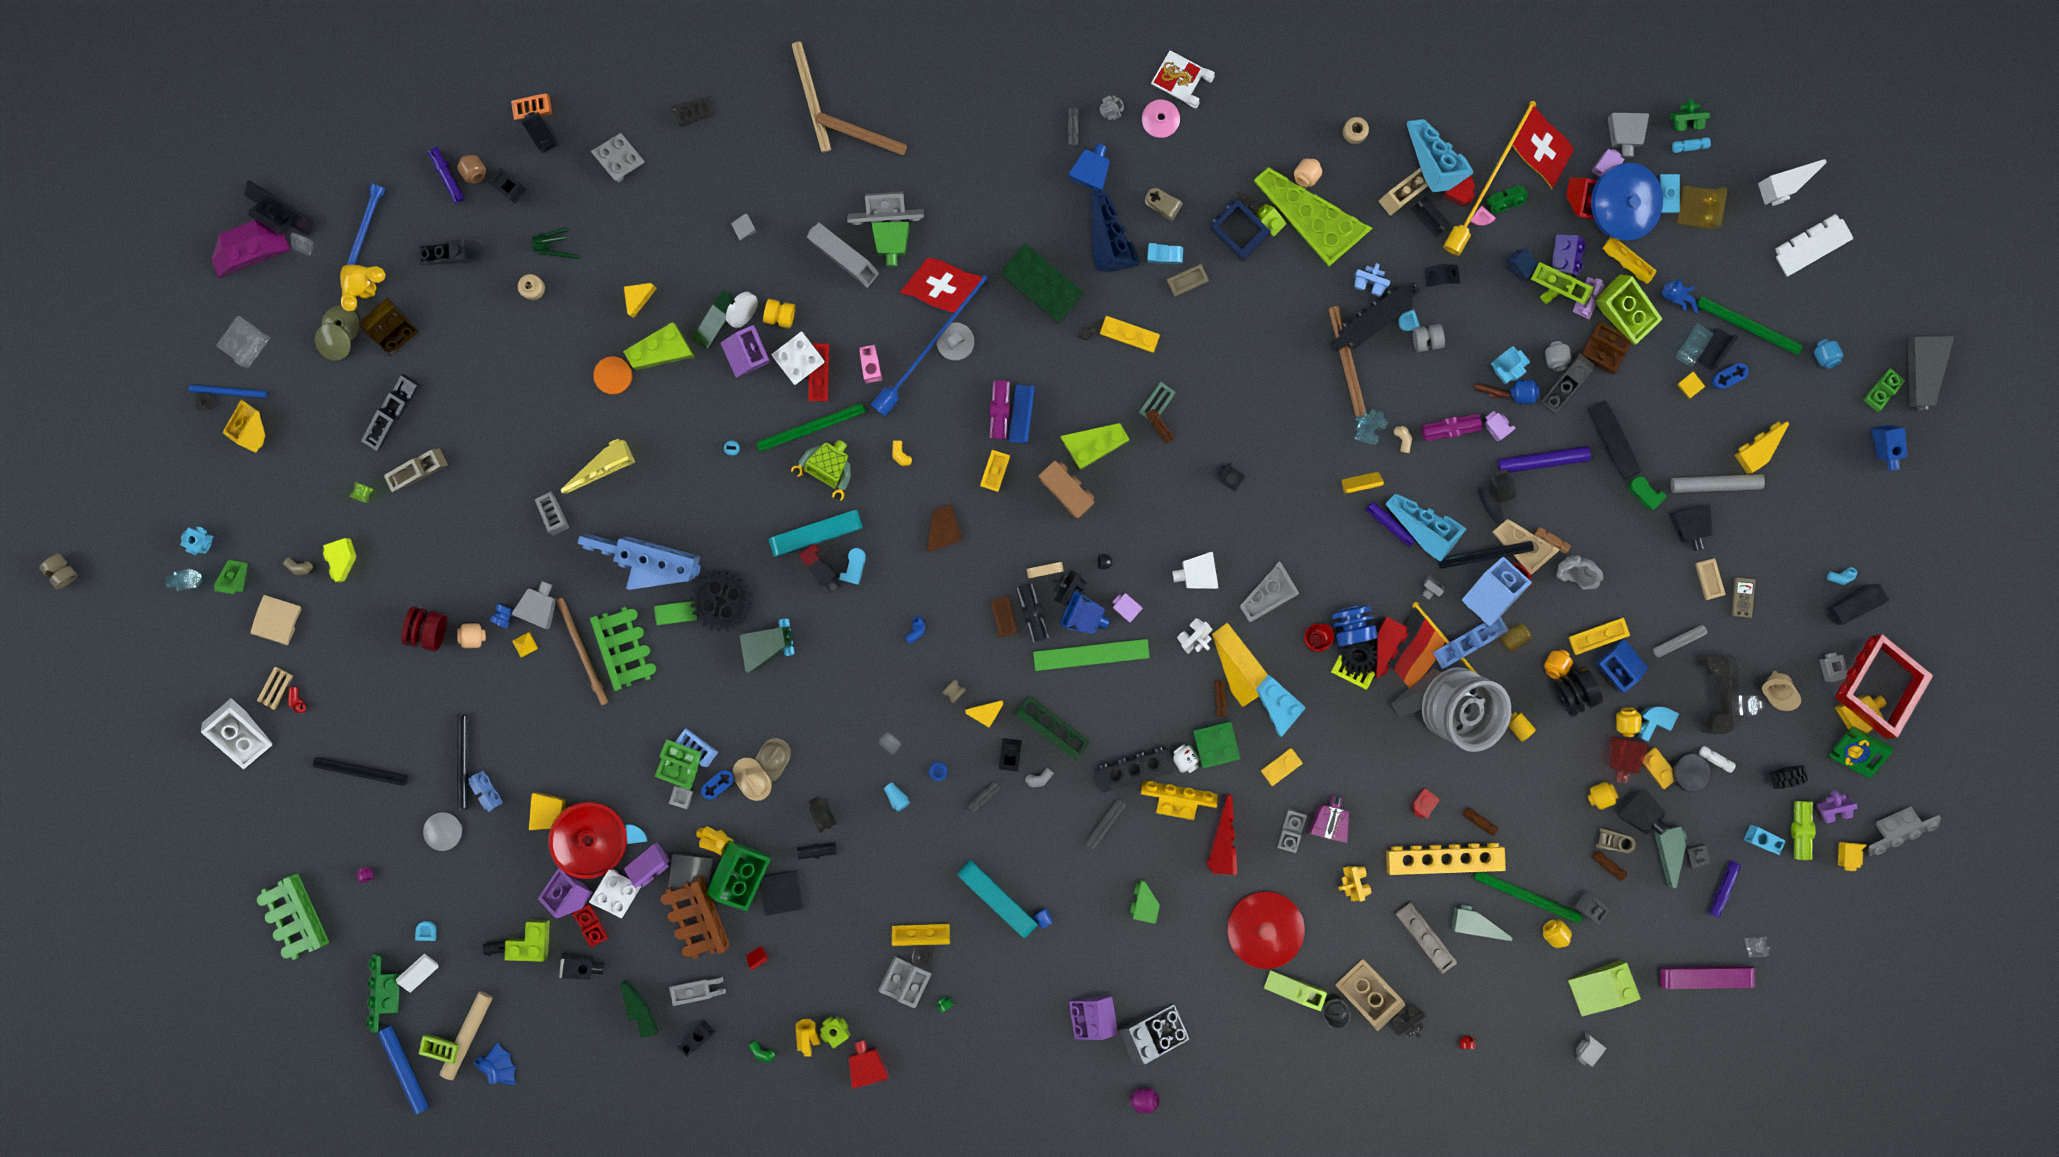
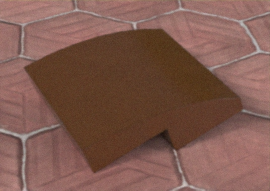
M1599 321L1581 354L1597 367L1614 375L1632 342L1622 332Z

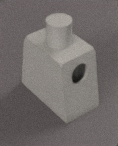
M1612 113L1608 116L1612 147L1622 148V158H1633L1634 148H1639L1643 145L1649 113Z
M541 581L538 591L528 588L512 615L544 629H549L557 600L549 596L552 584Z

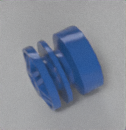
M1358 605L1344 608L1335 614H1331L1332 619L1341 618L1342 621L1333 624L1334 627H1343L1344 630L1336 634L1338 646L1378 638L1375 625H1366V621L1371 620L1373 615L1364 617L1363 612L1371 611V606Z

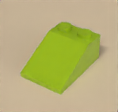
M1620 274L1594 299L1601 312L1634 345L1662 320V317L1633 276Z
M1618 960L1568 979L1581 1016L1621 1007L1641 999L1628 964L1623 960Z

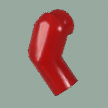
M289 687V707L299 714L305 712L306 705L298 697L299 688Z

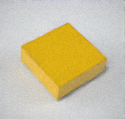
M1691 372L1677 384L1688 399L1705 387L1694 372Z

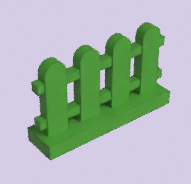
M626 607L621 608L622 612L608 616L607 613L602 614L603 618L599 620L597 616L590 618L614 691L621 690V685L626 684L627 687L632 686V681L644 677L646 681L650 680V675L656 672V666L652 663L645 664L643 658L649 655V647L646 645L639 646L637 639L643 637V629L640 627L633 628L631 621L637 618V611L634 609L627 610ZM624 623L627 624V631L614 635L612 627ZM607 629L609 637L605 638L602 631ZM633 641L635 648L620 653L619 645ZM614 647L616 654L611 656L609 649ZM639 659L640 667L626 670L625 663ZM620 665L622 673L617 674L615 667Z
M298 873L277 882L279 886L271 890L264 888L261 890L262 894L257 897V903L260 906L268 905L270 912L265 914V920L267 923L276 922L278 929L273 932V938L276 941L284 940L286 947L281 949L283 958L292 957V960L299 958L298 953L308 949L311 952L330 943ZM284 897L287 904L276 908L274 901ZM292 914L295 921L284 926L282 918ZM300 932L303 939L292 943L290 936Z

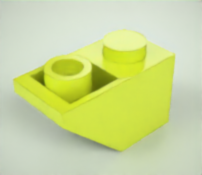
M348 538L323 545V556L329 562L331 568L329 569V574L335 582L345 581L356 559L351 539Z

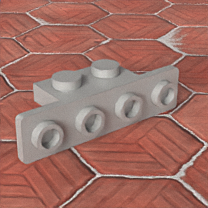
M903 191L865 194L866 213H850L847 216V222L853 225H860L863 222L869 221L871 223H880L884 220L900 222L901 219L918 221L920 218H924V209L905 210Z
M1909 807L1877 821L1876 826L1884 839L1870 845L1867 853L1869 856L1873 854L1880 855L1891 846L1898 847L1909 838L1913 840L1925 831L1931 832L1936 830L1941 821L1940 815L1921 822L1913 808Z

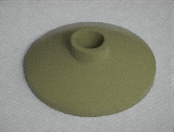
M335 306L329 309L323 316L322 326L327 323L336 325V322L340 320L342 322L340 327L345 332H349L353 340L360 330V319L355 311L348 312L342 306Z

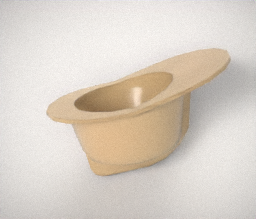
M1773 671L1767 682L1762 685V691L1769 702L1779 710L1792 711L1801 704L1800 694L1793 685L1792 679L1786 674Z
M742 758L735 763L733 767L735 782L748 799L754 801L766 798L770 794L772 785L769 776L762 766L752 758Z

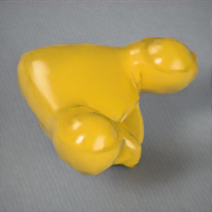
M354 264L343 266L340 273L342 288L341 305L343 309L348 312L354 311L357 308V296L363 299L375 296V283H381L385 279V271L378 266L364 267Z

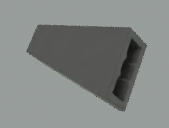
M1954 336L1913 337L1908 339L1909 408L1916 407V411H1927L1929 407L1936 406Z

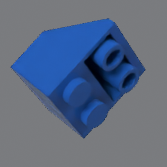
M1625 639L1620 640L1594 663L1619 693L1628 691L1642 678L1648 669V666Z

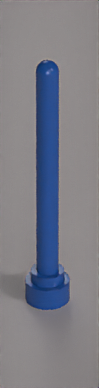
M371 183L369 188V195L371 197L346 265H355L378 198L380 199L381 196H384L386 188Z

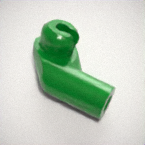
M756 1040L748 1044L755 1059L769 1063L775 1058L773 1050H761Z

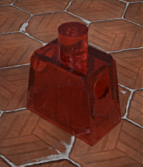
M1611 737V769L1618 770L1616 781L1628 783L1630 773H1639L1649 744Z

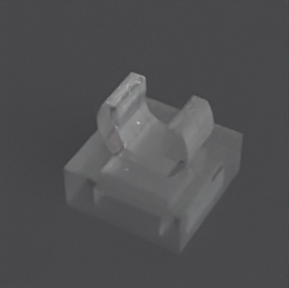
M1757 695L1738 696L1740 715H1758V709L1764 708L1763 701H1757Z
M1767 937L1745 938L1749 957H1766L1769 955L1770 947H1767L1765 941Z

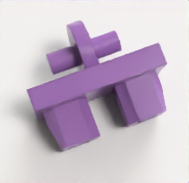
M1832 790L1830 792L1831 797L1825 798V802L1816 803V809L1821 813L1822 819L1826 823L1834 822L1835 814L1840 813L1843 819L1853 818L1854 809H1858L1857 803L1853 802L1850 796L1839 794L1837 790Z

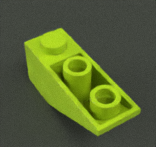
M1272 970L1269 971L1264 985L1266 990L1318 1011H1321L1327 992L1322 988Z

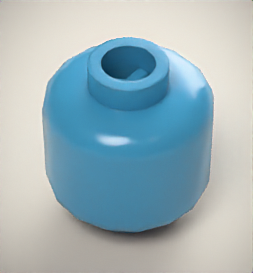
M1824 339L1817 343L1818 347L1814 350V355L1820 366L1830 369L1842 362L1843 352L1837 341Z

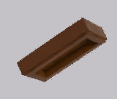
M1009 596L990 600L999 638L1018 633Z

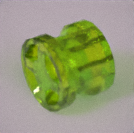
M355 482V489L350 493V497L368 503V496L373 492V488Z

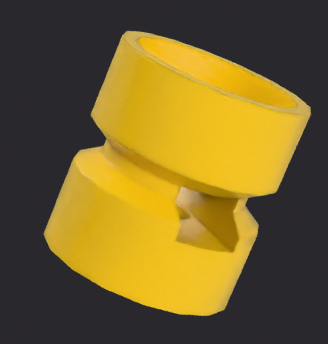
M769 298L765 306L763 322L767 324L778 322L780 327L790 329L795 314V304L784 302L781 305L780 301Z

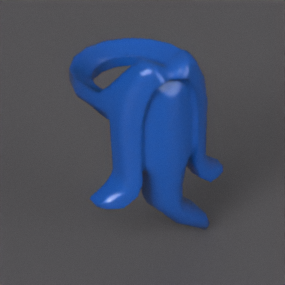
M1680 279L1664 285V290L1661 293L1667 300L1681 305L1683 311L1687 308L1684 301H1687L1691 304L1694 312L1699 313L1694 297L1686 293L1693 291L1694 286L1686 288L1682 286V280Z

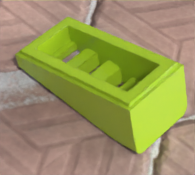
M426 1034L422 1037L419 1055L455 1064L459 1044ZM433 1042V1043H434V1044H433V1049H432V1051H431V1050H430V1048H431V1043ZM438 1044H440L439 1051L437 1053V1046ZM446 1046L445 1054L442 1055L443 1048ZM450 1047L453 1048L451 1058L448 1057Z

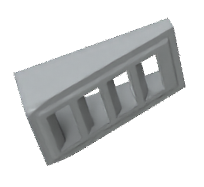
M552 491L534 499L549 534L554 536L569 529L567 520ZM551 500L552 503L543 507V503ZM554 507V510H552V511H550V512H548V513L545 512V511H547V510H549V509H551V508ZM555 515L558 516V517H556V518H554V519H552V520H549V518H551V517H553V516H555Z

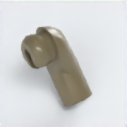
M289 557L283 562V565L297 576L307 575L313 569V565L309 561L296 564Z

